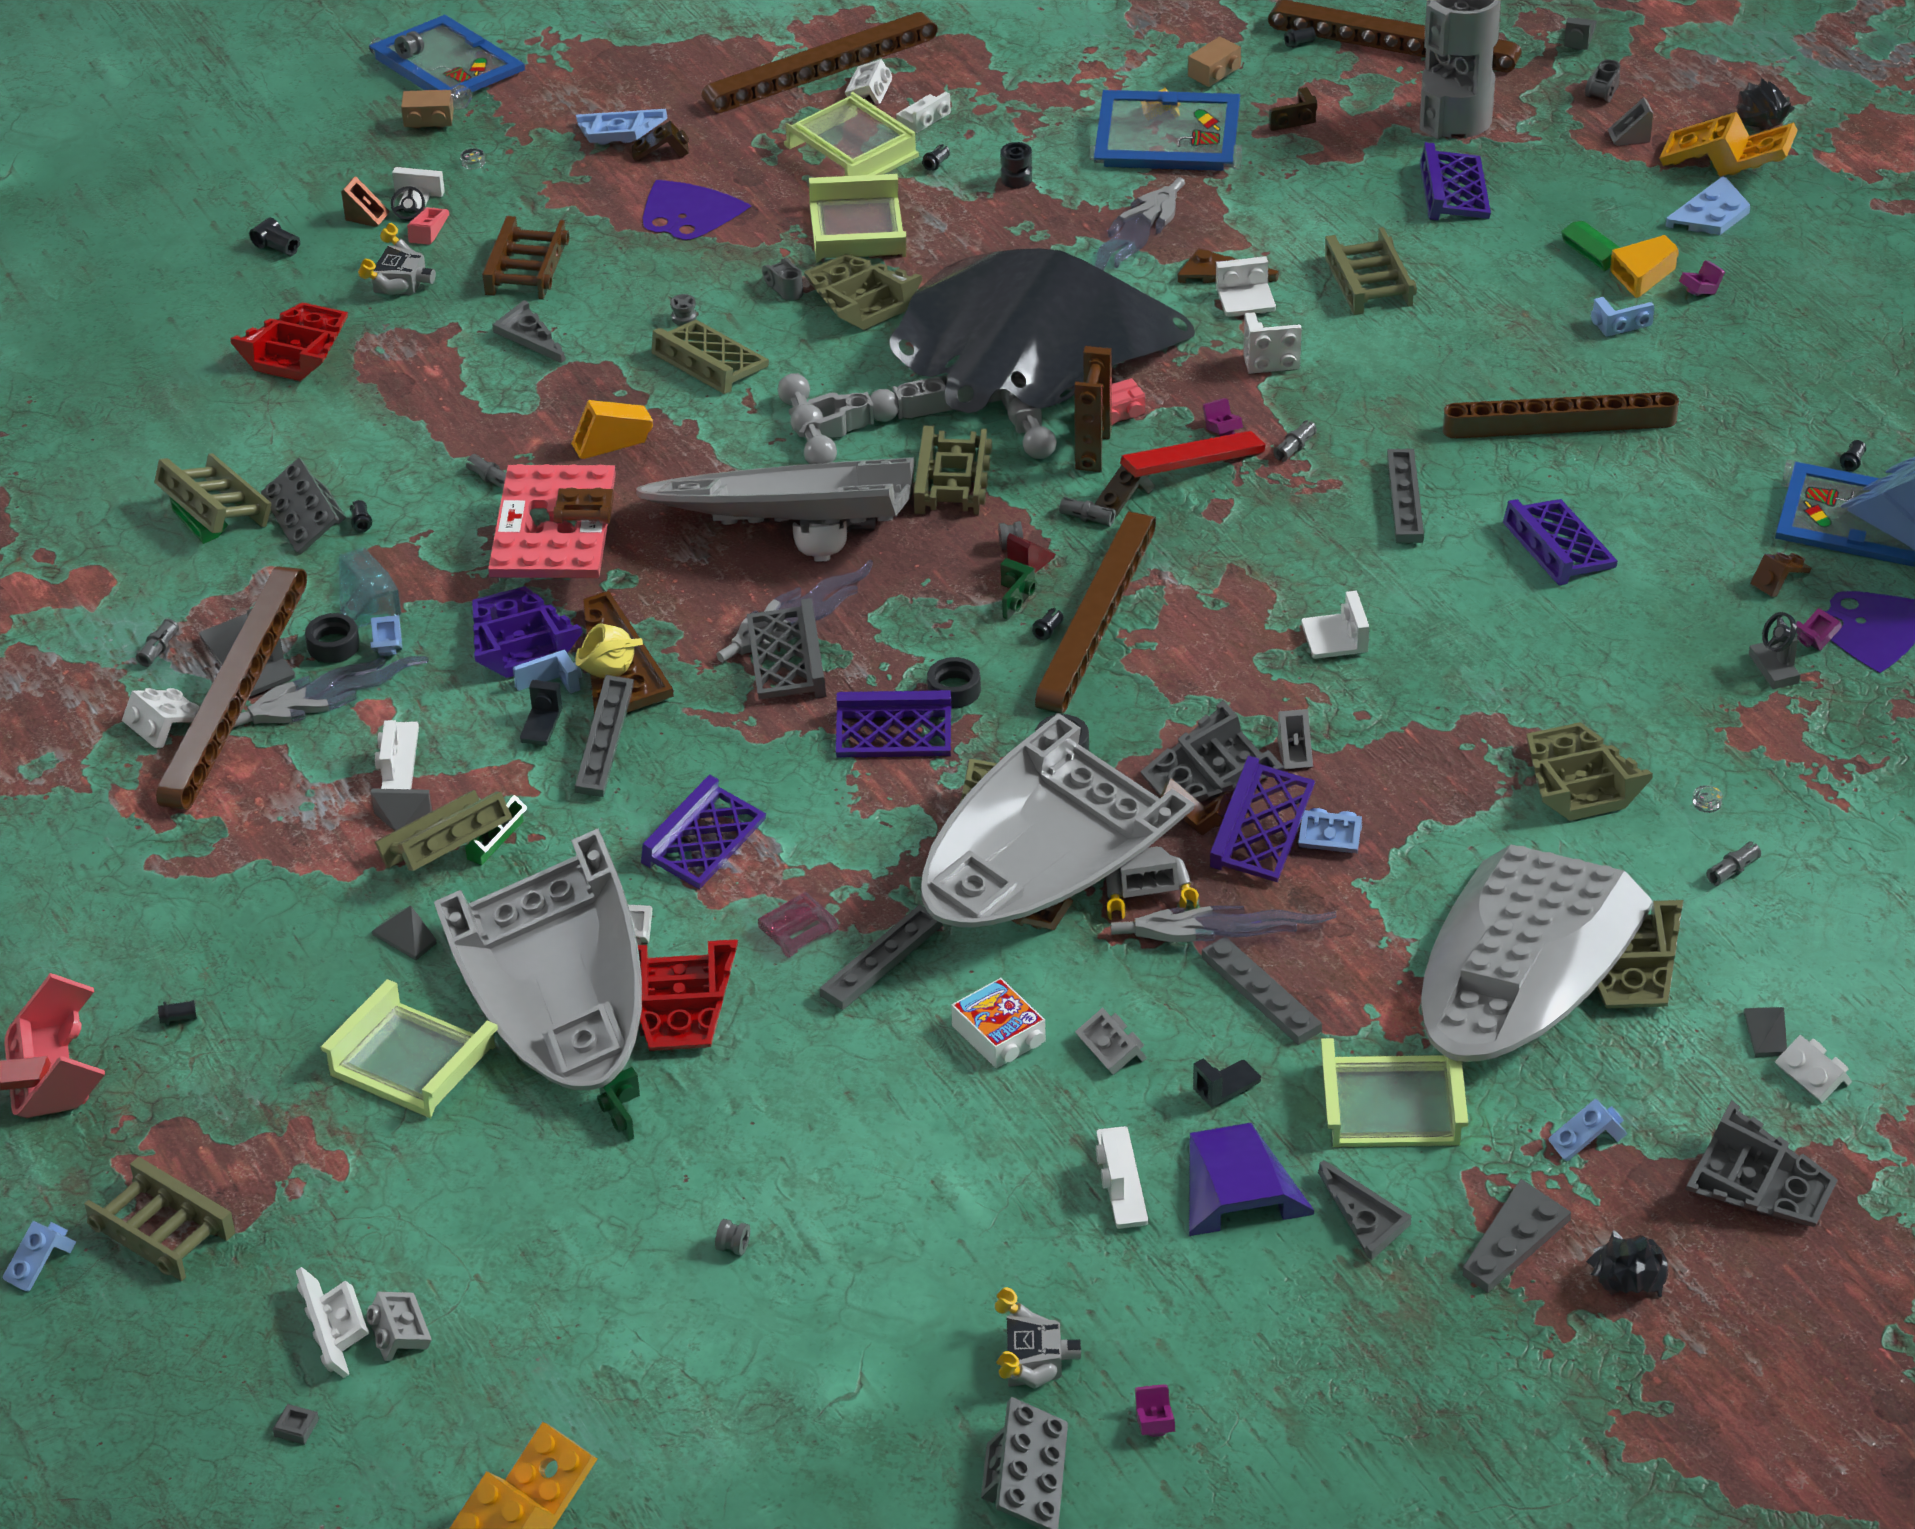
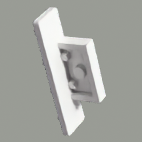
M384 720L383 732H378V748L380 752L375 753L376 769H381V789H411L419 732L418 722Z
M1124 1126L1097 1130L1098 1145H1096L1098 1165L1103 1164L1104 1169H1101L1103 1188H1108L1116 1227L1121 1229L1146 1226L1148 1224V1216L1128 1128Z
M301 1267L296 1270L299 1280L297 1288L306 1301L307 1307H305V1312L315 1328L312 1333L323 1353L320 1356L321 1361L328 1371H335L345 1378L350 1373L342 1351L369 1334L354 1288L345 1280L323 1295L319 1281Z

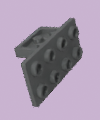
M297 458L292 464L287 466L277 478L261 491V495L271 502L272 513L298 554H302L335 523L339 525L346 518L329 489L310 473L304 461L300 458Z
M252 609L247 610V613L199 632L201 640L221 666ZM279 638L250 696L296 678L295 672L284 659L281 638Z
M1011 1397L1007 1401L1004 1427L987 1443L981 1498L991 1503L996 1500L997 1510L1037 1528L1058 1529L1068 1423Z

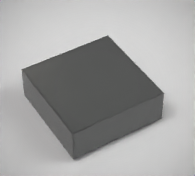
M287 1404L273 1428L274 1437L305 1445L319 1420L318 1412Z

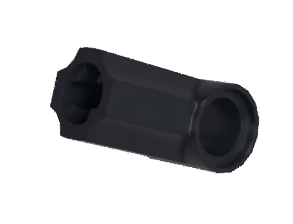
M271 217L265 219L249 231L250 240L260 249L269 246L284 254L293 256L297 253V249L300 246V237L283 230L280 224Z

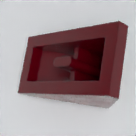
M1009 533L1007 537V558L1035 568V573L1053 560L1056 555L1014 534Z

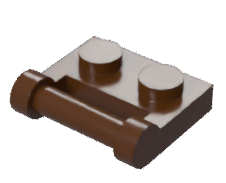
M559 488L556 507H554L553 511L554 523H563V521H600L601 524H609L614 500L613 489Z

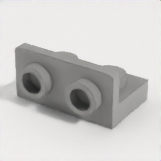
M1103 1007L1075 1031L1113 1075L1134 1056L1137 1055L1142 1062L1147 1058L1140 1050L1144 1046L1141 1040L1133 1031L1127 1035L1124 1032V1029L1127 1027L1124 1021L1116 1013L1110 1016Z
M377 1292L372 1305L368 1307L367 1322L373 1329L376 1337V1346L380 1349L384 1361H392L397 1348L428 1349L432 1339L414 1293Z

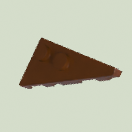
M1198 248L1178 273V283H1186V278H1201L1203 283L1216 282V262L1238 259ZM1268 268V282H1277L1279 271Z

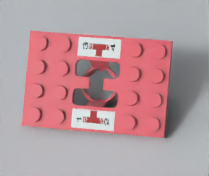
M508 465L489 562V577L599 578L608 524H601L600 521H576L574 527L567 521L554 523L553 511L554 507H556L559 488L613 489L616 475L615 465ZM535 508L547 509L549 520L536 527L530 511Z

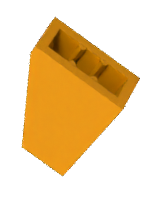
M1666 235L1612 250L1610 271L1635 298H1638L1676 269L1679 251L1676 244Z
M588 400L571 444L581 459L641 444L646 441L648 433L652 430L653 419L645 406Z

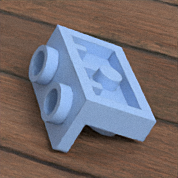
M1312 808L1310 811L1305 810L1301 821L1299 847L1358 854L1362 816H1357L1349 811L1335 814L1327 813L1326 810L1320 808Z

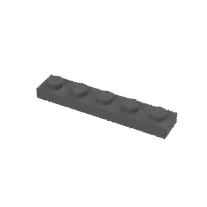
M1387 449L1396 543H1423L1424 530L1414 449Z
M605 675L576 780L575 793L604 797L634 686L633 679Z
M919 904L820 987V997L844 1010L943 926V923L934 920L926 908Z
M1226 936L1202 949V959L1297 1045L1322 1032V1022Z

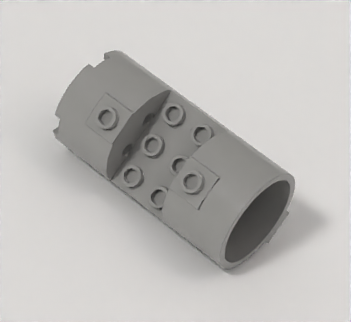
M1501 0L1426 1L1424 45L1426 48V58L1421 86V131L1436 139L1442 136L1451 138V134H1465V137L1468 138L1481 134L1490 127L1493 117L1495 74L1492 70L1493 47L1497 43L1499 36Z

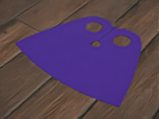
M656 180L647 199L643 215V225L646 229L654 232H669L673 237L690 240L702 236L732 220L750 208L751 205L733 196L706 187L674 181ZM679 214H686L687 217H686V218H679L678 215H679ZM656 218L668 220V223L664 226L659 227L652 224ZM684 225L694 226L695 231L690 234H683L679 229Z
M1841 591L1830 600L1831 607L1825 611L1832 617L1841 619L1844 623L1831 641L1879 673L1898 661L1915 644V599L1861 591ZM1845 598H1852L1859 605L1855 609H1846L1841 605V601ZM1862 617L1866 622L1861 624L1856 619Z

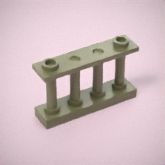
M1384 227L1378 229V241L1344 246L1339 243L1335 235L1325 236V259L1354 315L1364 314V303H1367L1368 300L1401 294L1407 306H1413V295L1417 293L1416 283L1409 277L1394 248L1393 239L1391 236L1388 237ZM1379 251L1381 256L1352 261L1346 257ZM1385 265L1389 269L1388 271L1363 275L1354 273V270ZM1394 280L1396 283V285L1380 287L1366 290V288H1362L1361 286L1365 284Z
M213 453L208 454L206 466L202 468L181 470L170 459H159L154 483L212 533L222 532L225 518L249 516L261 527L267 526L271 502ZM205 478L207 481L195 482L193 479ZM220 491L222 494L211 495L208 492ZM234 503L236 506L225 507L222 504Z
M472 790L375 841V844L386 868H390L404 860L408 870L414 871L512 819V816L501 792L496 791L479 800L476 791Z
M137 1157L130 1163L133 1183L104 1208L90 1200L84 1203L88 1217L87 1223L95 1232L104 1233L153 1263L165 1275H172L183 1281L186 1278L182 1259L210 1234H216L226 1241L235 1234L232 1214L229 1210L141 1157ZM141 1192H147L155 1197L127 1222L115 1216ZM164 1206H170L177 1211L150 1236L138 1230ZM187 1220H193L201 1225L173 1251L161 1244Z

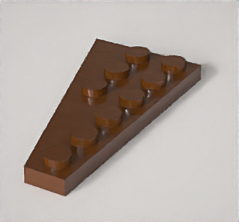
M609 591L583 599L587 634L597 624H606L622 628L629 634L631 639L640 638ZM644 643L643 645L635 646L632 663L628 670L619 676L630 678L634 681L627 712L674 697L672 686ZM590 674L595 715L605 678H599Z

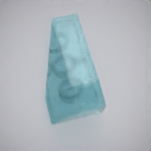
M365 547L339 555L340 614L348 615L354 619L358 628L370 625L371 618L402 615L399 593L389 573Z

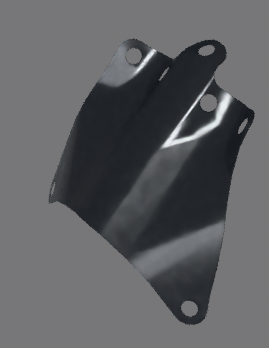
M1035 248L980 254L962 259L943 268L914 293L900 325L892 333L889 341L890 348L895 356L916 374L934 377L947 373L949 376L945 389L947 404L954 410L972 413L983 409L995 390L999 389L1008 390L1023 403L1037 409L1050 407L1067 400L1075 394V382H1084L1083 352L1085 346L1112 348L1113 366L1125 360L1144 356L1190 339L1194 336L1195 330L1191 322L1178 311L1092 264L1061 250ZM964 261V262H962V263H960V264H958V265H955V266H953V267H950V266H952V265H954V264H956V263H958V262ZM1173 318L1183 320L1187 325V330H1180L1174 324ZM901 340H907L913 345L914 353L908 356L902 353L899 348ZM957 355H960L959 359L953 365L946 368L947 363L952 358H954ZM1017 371L1025 376L1026 385L1023 388H1018L1012 383L1011 375L1013 372ZM969 385L974 392L972 400L966 403L959 401L957 397L959 389ZM1070 387H1074L1069 394L1062 398H1059L1065 390H1067Z

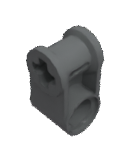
M1610 59L1601 61L1587 81L1585 96H1596L1604 98L1606 102H1610L1619 87L1620 63Z
M787 257L781 259V262L762 267L765 282L779 293L783 299L792 301L803 296L802 271L792 264Z

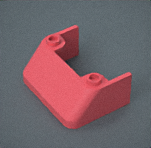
M50 973L8 1027L4 1041L6 1060L47 1056L51 1062L49 1071L36 1087L10 1089L11 1109L14 1115L30 1118L77 1109L81 1104L86 1103L89 1094L104 1077V1070L70 1059L68 1050L69 1043L72 1039H76L81 1031L78 1012L94 993L93 987Z

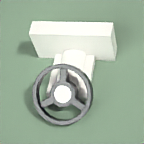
M395 167L392 172L395 193L391 199V209L401 220H413L425 209L430 196L442 197L445 192L442 171ZM400 193L404 194L399 205L394 207L397 196ZM398 211H405V212H407V213L416 212V214H414L413 216H409V217H403V216H400L399 214H397L396 212H398Z

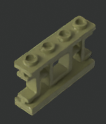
M923 426L914 488L915 514H925L926 506H930L931 510H936L937 502L963 503V511H968L969 507H973L974 515H979L980 505H985L986 489L982 488H987L988 472L985 471L990 470V455L992 454V439H987V429H981V436H977L976 432L971 431L970 440L945 439V431L939 430V434H934V426ZM935 446H938L936 459L933 460ZM976 448H979L978 460L975 462ZM942 468L966 469V473L941 472ZM930 480H933L934 486L931 488V494H928ZM972 481H975L973 495H970L969 489H971Z

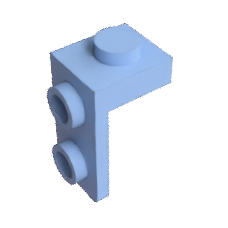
M1604 297L1594 299L1591 320L1608 337L1651 326L1653 323L1654 305L1652 302L1615 311Z
M399 615L371 618L373 642H370L371 649L374 652H378L380 656L396 655V650L403 649Z
M565 650L513 667L515 687L518 691L529 688L532 680L550 681L556 678L561 679L570 694L580 691L579 678H582L581 669L575 662L573 663Z
M1595 1098L1552 1134L1548 1140L1565 1161H1569L1605 1130L1617 1142L1625 1137L1627 1133L1620 1125L1624 1121L1620 1114L1612 1106L1606 1109Z
M32 1221L7 1267L3 1279L29 1292L53 1247L71 1253L76 1241L65 1236L68 1232L67 1229L53 1222H50L47 1227Z

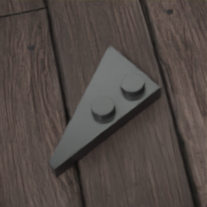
M523 300L492 324L493 333L560 363L566 360L562 347L558 342L555 343L553 341L551 332L543 322L539 321V316L536 313H532L526 300Z
M1325 1160L1319 1163L1318 1174L1367 1257L1373 1260L1411 1225L1412 1216Z

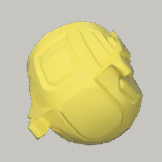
M597 624L587 634L582 648H578L575 663L584 671L599 678H605V675L619 677L628 670L632 663L634 647L643 645L641 638L631 639L629 634L622 628Z

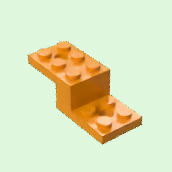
M1734 112L1672 131L1659 159L1663 166L1672 163L1676 165L1685 159L1692 157L1700 158L1708 153L1719 177L1728 174L1735 175L1741 170L1748 168L1756 169L1765 163L1779 162L1785 159L1798 130L1793 122L1749 136L1738 113Z
M542 1422L506 1479L504 1480L486 1471L449 1529H553L598 1458L549 1424ZM556 1461L558 1465L557 1472L554 1476L547 1478L545 1475L546 1466L550 1462Z

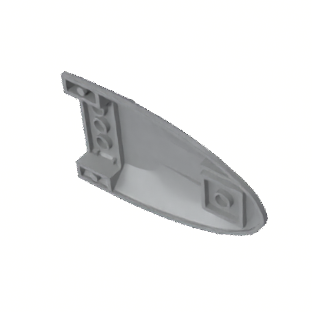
M914 458L817 463L710 473L649 483L637 487L636 494L641 499L666 506L712 514L713 521H721V524L725 525L735 524L740 519H748V523L763 522L764 518H774L777 522L790 519L823 520V524L839 523V519H850L852 523H859L871 517H877V521L893 520V516H897L913 495Z
M1058 713L1000 760L964 797L947 819L931 846L923 870L921 883L922 902L934 920L957 927L989 926L1029 916L1081 892L1122 867L1194 809L1195 804L1173 789L1161 798H1158L1080 746L1078 743L1081 728Z
M599 828L571 840L577 854L576 856L474 902L468 903L462 890L434 901L455 961L488 1021L497 1024L498 1030L496 1032L523 1063L549 1081L573 1090L602 1088L621 1072L633 1050L642 1011V977L632 917L623 887Z
M1512 844L1485 859L1453 905L1429 957L1421 996L1424 1028L1429 1041L1434 1048L1446 1057L1455 1061L1468 1062L1496 1058L1543 1035L1571 1013L1609 973L1652 908L1653 900L1624 870L1606 865L1602 866L1585 862L1581 859H1572L1555 855L1551 852L1537 851Z

